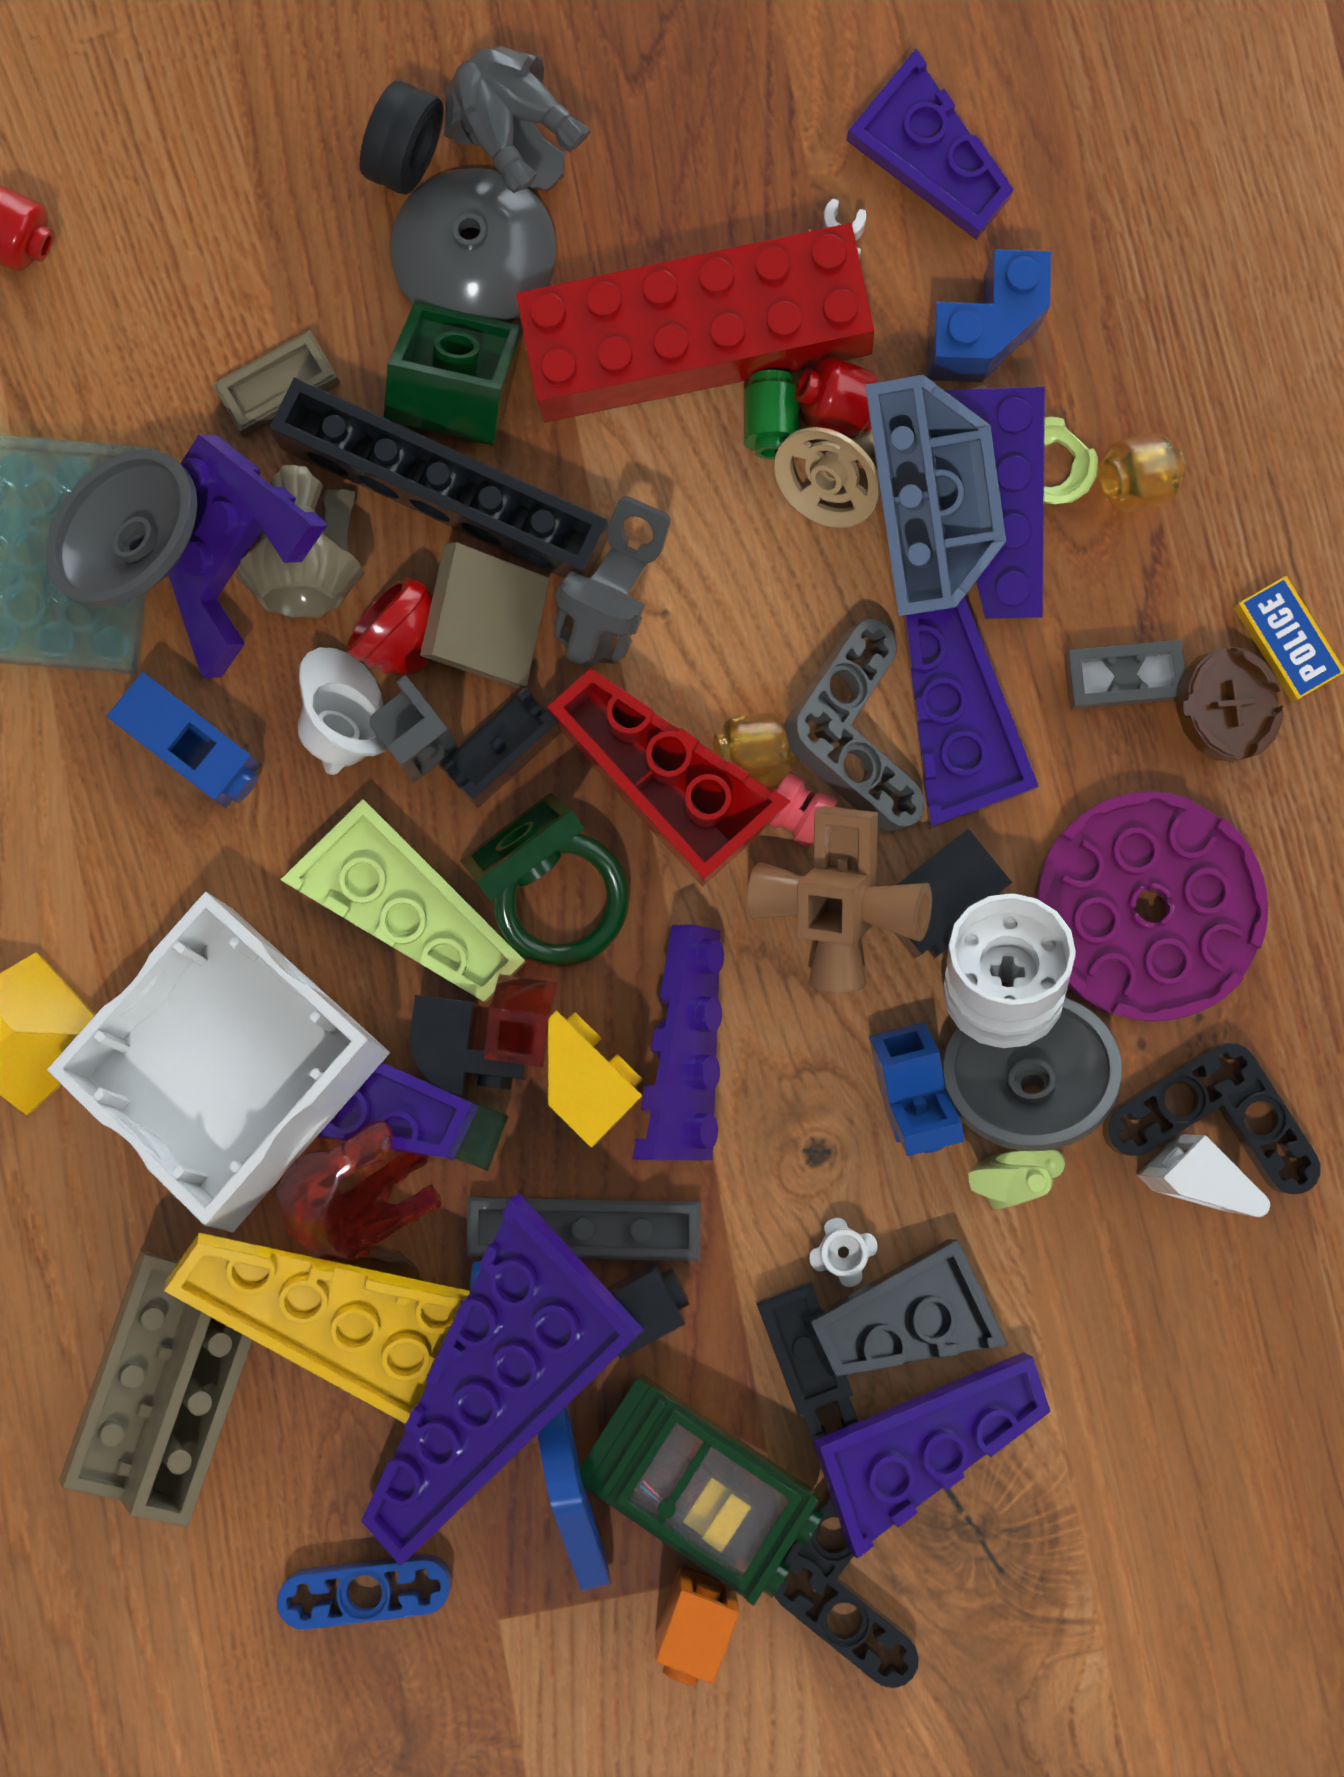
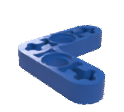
M567 1405L538 1433V1440L552 1511L579 1587L583 1592L611 1584V1577L602 1538L582 1482Z

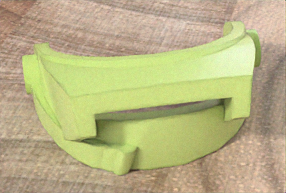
M1056 1149L1047 1151L1016 1150L996 1153L981 1158L968 1172L969 1185L972 1191L987 1198L992 1209H1003L1046 1195L1053 1186V1178L1060 1176L1063 1172L1066 1161L1063 1154Z

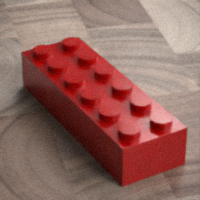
M852 222L516 293L536 401L544 423L748 381L752 374L763 370L791 372L811 368L829 356L841 360L872 355L875 331Z

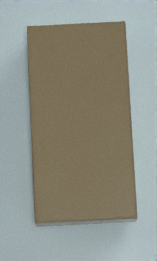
M308 330L212 385L244 438L273 421L294 377L324 391L340 384V381L313 334Z

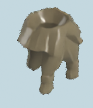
M283 465L280 472L273 476L271 482L273 487H283L295 496L294 504L304 512H315L323 485L312 476L306 466ZM348 489L326 490L323 503L326 510L324 521L327 527L302 562L284 563L264 531L261 532V541L240 560V569L237 571L236 578L249 589L266 611L280 613L291 619L301 617L320 619L330 610L337 609L350 590L365 574L357 559L348 553V530L350 527L351 510L355 501V491Z

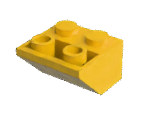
M556 1011L548 1019V1105L592 1148L643 1097L635 1089L642 1081V1078L618 1054L608 1062L594 1048L601 1040L600 1036L576 1012L566 1020Z

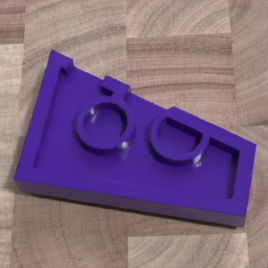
M915 49L848 130L846 141L977 240L1009 201L1014 189L977 135L969 133L954 111L955 103L945 89L940 91L926 70L927 63L919 51Z

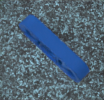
M431 1554L412 1555L402 1566L394 1558L305 1568L293 1573L283 1584L278 1594L277 1608L285 1623L300 1630L428 1615L439 1610L446 1602L452 1587V1574L448 1565L441 1558ZM420 1569L427 1570L429 1579H439L440 1586L434 1587L430 1599H422L419 1589L401 1590L398 1595L400 1604L391 1603L394 1584L389 1572L397 1571L399 1573L397 1584L415 1581ZM361 1575L375 1578L382 1589L380 1602L369 1608L356 1605L349 1595V1585L354 1578ZM331 1579H339L336 1595L341 1611L332 1610L334 1598L316 1602L311 1613H304V1607L301 1603L292 1602L291 1597L299 1592L302 1584H308L311 1594L329 1593L332 1589Z

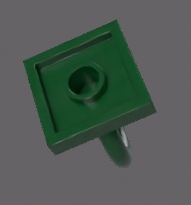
M549 793L460 861L489 900L493 899L496 923L507 943L520 955L533 962L547 966L564 967L577 965L594 958L615 940L627 916L629 887L624 869L613 852L600 841L582 834L581 832L585 830V827L568 806L552 793ZM561 854H571L590 862L602 876L607 892L605 911L597 926L583 938L566 944L544 942L533 936L522 924L516 907L518 886L531 884L549 872L558 863Z

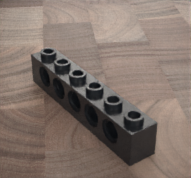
M295 377L269 427L280 449L564 579L570 571L590 578L608 541L607 519Z

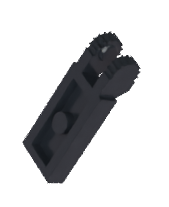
M807 1281L755 1301L798 1416H803L812 1443L814 1440L827 1435L824 1426L820 1424L815 1411L817 1408L836 1402L841 1414L840 1421L843 1428L859 1422L849 1397L853 1395L847 1376L835 1377L827 1374L803 1323L805 1319L822 1310L812 1283Z

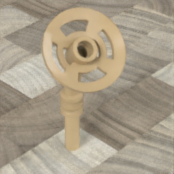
M983 384L973 389H987V387ZM819 427L804 428L789 435L778 448L774 460V472L777 484L791 506L809 520L827 527L848 528L864 522L875 510L881 494L878 472L869 457L875 453L872 430L853 440L839 432ZM815 439L828 440V441L816 442V443H814V444H811L810 442H808L809 440H815ZM793 456L806 460L805 471L811 483L804 488L800 485L795 475ZM858 462L861 463L868 480V491L858 483L860 478L859 469L856 464ZM844 486L845 490L839 491ZM822 498L833 503H844L851 500L853 507L835 508L821 503L820 500Z

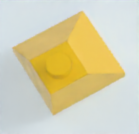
M37 952L0 973V1096L25 1115L32 1114L62 1086L47 1069L95 1016V1013Z

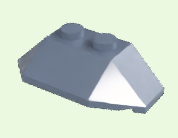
M925 375L867 384L865 386L898 616L955 608L1006 543L991 426Z

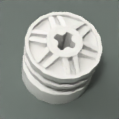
M1014 893L988 896L965 910L953 927L943 985L946 1010L959 1030L979 1043L999 1048L1027 1046L1048 1034L1061 1016L1076 954L1072 932L1059 913L1036 898ZM1002 982L1009 983V987L1002 986Z

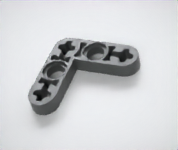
M868 619L848 628L841 635L787 716L783 725V738L786 746L798 759L854 808L862 811L878 812V828L883 831L893 832L917 823L924 812V797L919 786L851 726L893 662L897 652V642L891 629L880 620ZM867 637L872 642L869 648L872 656L862 660L857 665L852 661L859 658L865 650L866 643L863 639ZM833 674L840 675L848 682L851 689L848 703H842L833 696L830 689V680ZM814 721L817 725L814 734L818 739L813 742L808 738L811 728L807 722ZM838 741L839 746L834 748L831 743ZM847 753L858 756L863 763L864 777L860 783L851 780L845 772L844 759ZM872 788H875L878 791L873 794L869 793V791ZM896 794L899 797L896 806L901 811V813H898L896 815L891 810L893 808L894 801L890 797V795Z

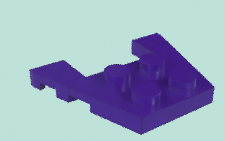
M198 434L180 463L190 474L196 488L197 512L195 524L183 555L168 573L200 673L203 678H216L224 675L245 645L217 599L240 565V560L246 556L258 536L264 531L284 563L302 562L327 527V524L315 512H304L294 504L296 497L283 487H273L260 477L261 469L218 435Z

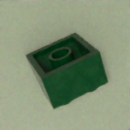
M415 301L387 364L384 418L410 429L428 430L458 437L467 442H480L494 446L506 413L523 336L522 326Z

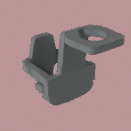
M629 496L622 497L617 503L607 529V539L611 549L591 578H586L570 571L559 585L555 595L559 610L556 613L554 622V636L565 645V657L567 660L588 668L597 663L618 664L621 658L625 657L632 643L631 636L632 634L635 635L642 620L641 615L645 607L644 603L629 597V594L645 571L647 564L654 561L664 548L671 523V518L667 513ZM634 516L647 521L653 531L652 541L641 544L638 550L627 546L629 538L624 531L625 519ZM569 615L574 620L572 631L565 629ZM614 635L619 636L615 649L611 650Z

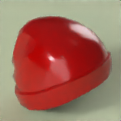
M407 577L384 591L361 617L346 644L345 652L358 661L363 660L367 667L373 666L382 673L413 675L423 671L431 662V659L420 656L433 597L426 589L427 585L417 579Z

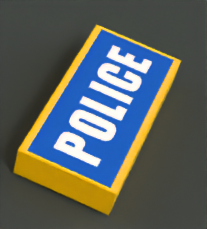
M1287 576L1241 601L1234 607L1240 620L1292 703L1344 673L1343 666Z

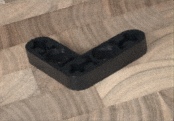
M1237 1043L1217 1044L1206 1049L1114 1107L1103 1122L1104 1139L1113 1151L1122 1155L1140 1156L1150 1152L1216 1109H1219L1262 1178L1272 1189L1280 1193L1302 1194L1312 1189L1320 1177L1321 1164L1314 1149L1253 1054L1246 1047ZM1220 1055L1224 1059L1236 1058L1240 1064L1234 1071L1237 1081L1233 1083L1230 1079H1221L1207 1086V1089L1215 1095L1214 1098L1209 1100L1205 1085L1192 1072L1198 1068L1200 1077H1208L1220 1069L1221 1063L1218 1059ZM1177 1082L1187 1085L1194 1095L1192 1109L1183 1116L1172 1114L1164 1102L1167 1089ZM1150 1098L1154 1113L1161 1121L1166 1123L1167 1127L1161 1130L1159 1122H1150L1138 1131L1141 1139L1138 1144L1133 1140L1121 1141L1118 1133L1124 1128L1121 1118L1126 1115L1130 1120H1138L1151 1113L1152 1111L1144 1105V1101ZM1257 1101L1266 1104L1273 1113L1272 1127L1267 1133L1262 1135L1252 1133L1246 1127L1244 1121L1246 1109ZM1286 1133L1289 1138L1288 1141L1280 1142L1278 1145L1288 1158H1301L1303 1164L1296 1170L1300 1179L1295 1181L1293 1178H1280L1278 1172L1285 1166L1284 1161L1277 1150L1268 1149L1263 1153L1261 1146L1278 1141Z
M828 1492L816 1508V1510L824 1515L805 1546L794 1540L783 1561L791 1566L790 1570L794 1573H799L804 1567L808 1569V1582L820 1595H823L826 1585H830L834 1589L821 1599L815 1615H811L808 1612L815 1605L813 1599L804 1591L796 1589L791 1595L785 1592L788 1587L786 1578L774 1596L782 1607L876 1683L889 1688L906 1685L914 1677L919 1662V1656L912 1639L903 1629L838 1578L854 1557L849 1552L847 1543L842 1548L831 1550L823 1547L817 1540V1530L820 1524L828 1518H838L830 1492ZM840 1603L854 1605L861 1614L857 1629L846 1635L833 1632L827 1625V1616L830 1610ZM873 1623L880 1625L879 1628L873 1631L875 1639L883 1646L891 1650L897 1643L902 1645L899 1652L904 1663L899 1668L889 1664L884 1670L880 1669L882 1661L879 1654L866 1642L861 1653L854 1650L867 1639Z

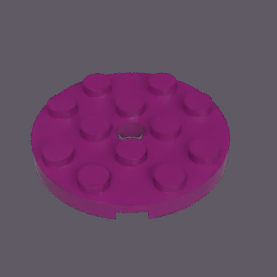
M1136 792L1106 800L1080 815L1063 830L1049 849L1042 863L1035 889V898L1057 911L1072 932L1076 954L1068 988L1091 1006L1107 1014L1133 1021L1158 1022L1184 1018L1199 1013L1224 999L1244 979L1243 976L1250 967L1257 950L1262 947L1268 921V899L1264 877L1252 849L1243 836L1224 817H1217L1207 809L1193 803L1192 799L1165 792ZM1143 891L1157 893L1164 902L1165 911L1163 917L1156 923L1143 920L1135 912L1134 908L1136 907L1137 898Z

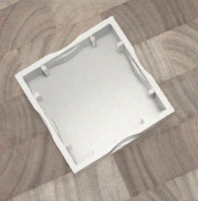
M205 891L149 954L147 961L132 983L120 995L101 1008L47 1071L101 1124L111 1128L125 1138L138 1152L147 1169L205 1226L233 1233L390 1052L234 909Z

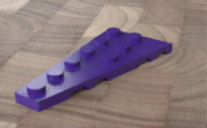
M520 1194L509 1199L501 1217L504 1220L493 1243L485 1251L479 1267H481L468 1298L463 1300L426 1379L428 1384L419 1404L412 1409L404 1427L407 1430L394 1457L388 1461L361 1520L400 1566L416 1553L644 1331L639 1323Z

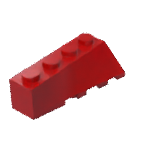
M591 668L547 706L548 711L558 720L560 731L702 887L741 853L791 802L774 789L773 791L749 776L748 772L730 760L723 759L699 743L697 738L682 728L675 727L654 713L653 709Z

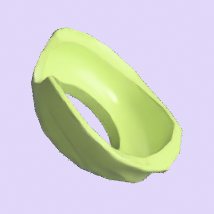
M1046 417L1045 447L1053 442H1058L1070 451L1074 461L1071 464L1070 475L1064 483L1055 487L1045 486L1044 503H1072L1086 494L1095 481L1098 469V456L1094 448L1088 449L1067 429L1064 419Z

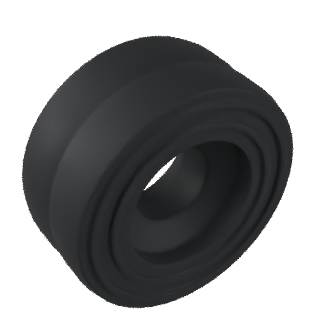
M404 81L392 82L380 96L368 121L360 151L359 166L361 174L366 179L379 185H384L399 194H409L412 192L425 174L439 140L443 122L442 101L437 96L427 91L419 90Z

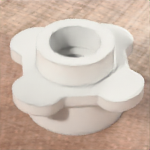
M832 1218L825 1223V1236L820 1246L811 1250L809 1261L816 1271L827 1270L838 1276L842 1285L853 1287L861 1282L863 1278L861 1270L865 1267L868 1257L873 1256L877 1252V1241L870 1233L859 1234L851 1230L844 1219ZM842 1246L847 1247L849 1250V1254L845 1258H841L838 1255V1249Z

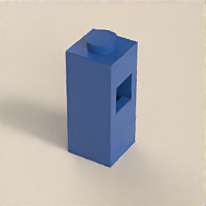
M143 671L106 716L224 808H227L233 800L236 803L241 802L258 781V775L255 772L261 764L253 756Z

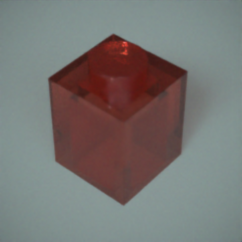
M499 974L489 1007L484 1059L543 1067L548 1048V1019L554 1012L557 982Z

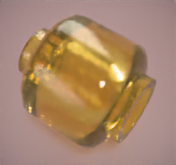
M1148 433L1111 444L1105 452L1103 460L1098 465L1097 482L1102 496L1108 502L1113 503L1121 511L1133 513L1172 502L1180 492L1186 473V462L1182 452L1175 447L1168 437L1159 433Z
M773 712L730 717L725 721L722 732L715 733L713 736L714 753L727 761L730 760L766 787L779 786L785 776L790 773L791 764L799 763L800 761L790 751L783 720Z

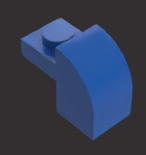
M925 1022L869 1036L875 1071L886 1114L896 1143L901 1142L906 1155L911 1156L922 1152L932 1153L946 1146L965 1142L962 1122L946 1091L940 1052Z

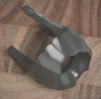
M502 46L494 49H479L469 61L458 66L452 81L445 87L444 136L453 139L458 144L479 145L493 160V164L499 173L502 174L507 189L511 192L516 193L520 190H525L528 186L533 190L548 192L564 177L563 161L565 153L545 140L543 134L534 125V122L542 123L555 134L559 145L568 152L576 149L585 141L591 131L582 122L573 118V115L557 102L548 88L542 83L544 78L543 57L518 52Z

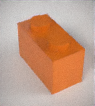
M680 1564L655 1631V1662L664 1665V1674L687 1685L695 1686L699 1679L714 1685L740 1613L736 1592L718 1579Z

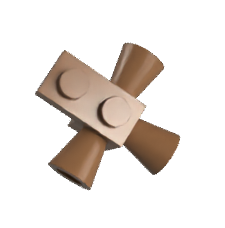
M822 806L815 812L814 868L808 874L801 876L764 862H758L751 872L747 888V909L750 917L755 919L797 916V938L818 941L809 978L810 986L816 990L828 993H850L861 990L866 986V977L858 940L873 925L919 942L924 939L927 933L932 910V892L928 883L876 887L878 812Z

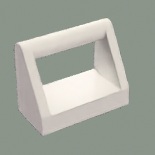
M1175 1135L1136 1174L1154 1192L1220 1211L1262 1217L1270 1209V1202L1267 1196L1206 1135Z

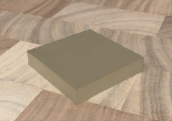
M457 542L444 544L420 656L514 688L527 687L549 578Z

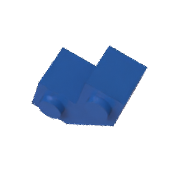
M994 249L984 274L983 303L936 302L928 325L927 378L935 381L983 382L998 368L999 364L1019 345H1023L1039 330L1050 307L1051 251Z

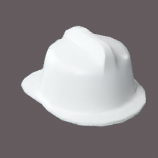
M319 647L308 652L299 665V684L303 706L298 720V737L303 746L313 756L322 760L325 772L331 775L337 774L343 767H349L362 761L366 756H375L385 752L386 746L370 727V717L383 706L380 689L371 672L363 663L336 648Z

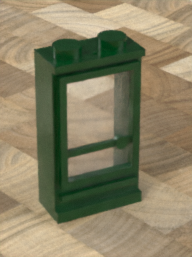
M645 1375L636 1378L580 1467L584 1488L740 1594L753 1606L762 1592L773 1598L791 1569V1566L783 1561L784 1556L794 1540L804 1546L806 1545L824 1515L815 1509L820 1499V1493Z

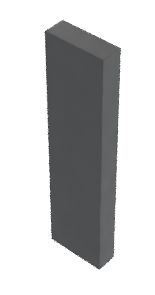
M468 1197L466 1256H484L487 1247L493 1243L504 1220L501 1217L509 1199L512 1197ZM524 1198L579 1259L700 1261V1201Z

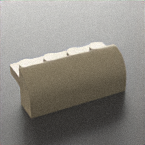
M140 1250L59 1482L66 1489L121 1500L128 1513L132 1516L188 1527L252 1339L164 1292L166 1280L179 1260Z

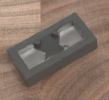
M1181 640L1068 650L1064 655L1070 710L1177 701V688L1185 671Z

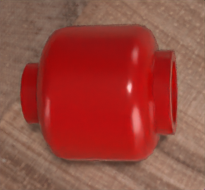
M0 185V265L11 270L22 271L34 259L42 262L47 257L53 243L54 231L47 228L48 215L41 203Z
M833 356L819 361L813 370L806 369L801 374L795 390V400L801 403L800 414L804 424L809 427L830 429L850 439L858 436L862 431H869L871 429V421L865 385L878 383L875 374L868 369Z

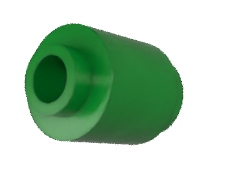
M763 370L756 372L749 377V386L743 392L744 445L748 449L755 451L756 456L763 459H775L778 448L783 441L792 433L800 430V402L795 400L796 386L794 385V377L786 371Z

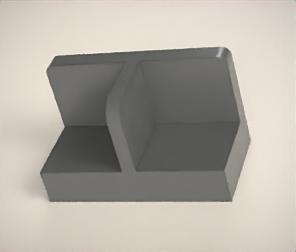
M404 675L396 682L402 692L372 714L370 717V727L412 782L416 783L458 749V746L446 725L409 678Z

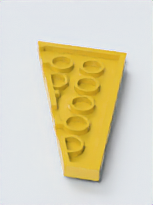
M199 1233L167 1278L164 1292L405 1424L412 1409L419 1404L428 1384L426 1379L462 1301L468 1298L470 1293L468 1290Z

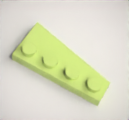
M364 799L281 879L284 883L485 1003L526 963Z

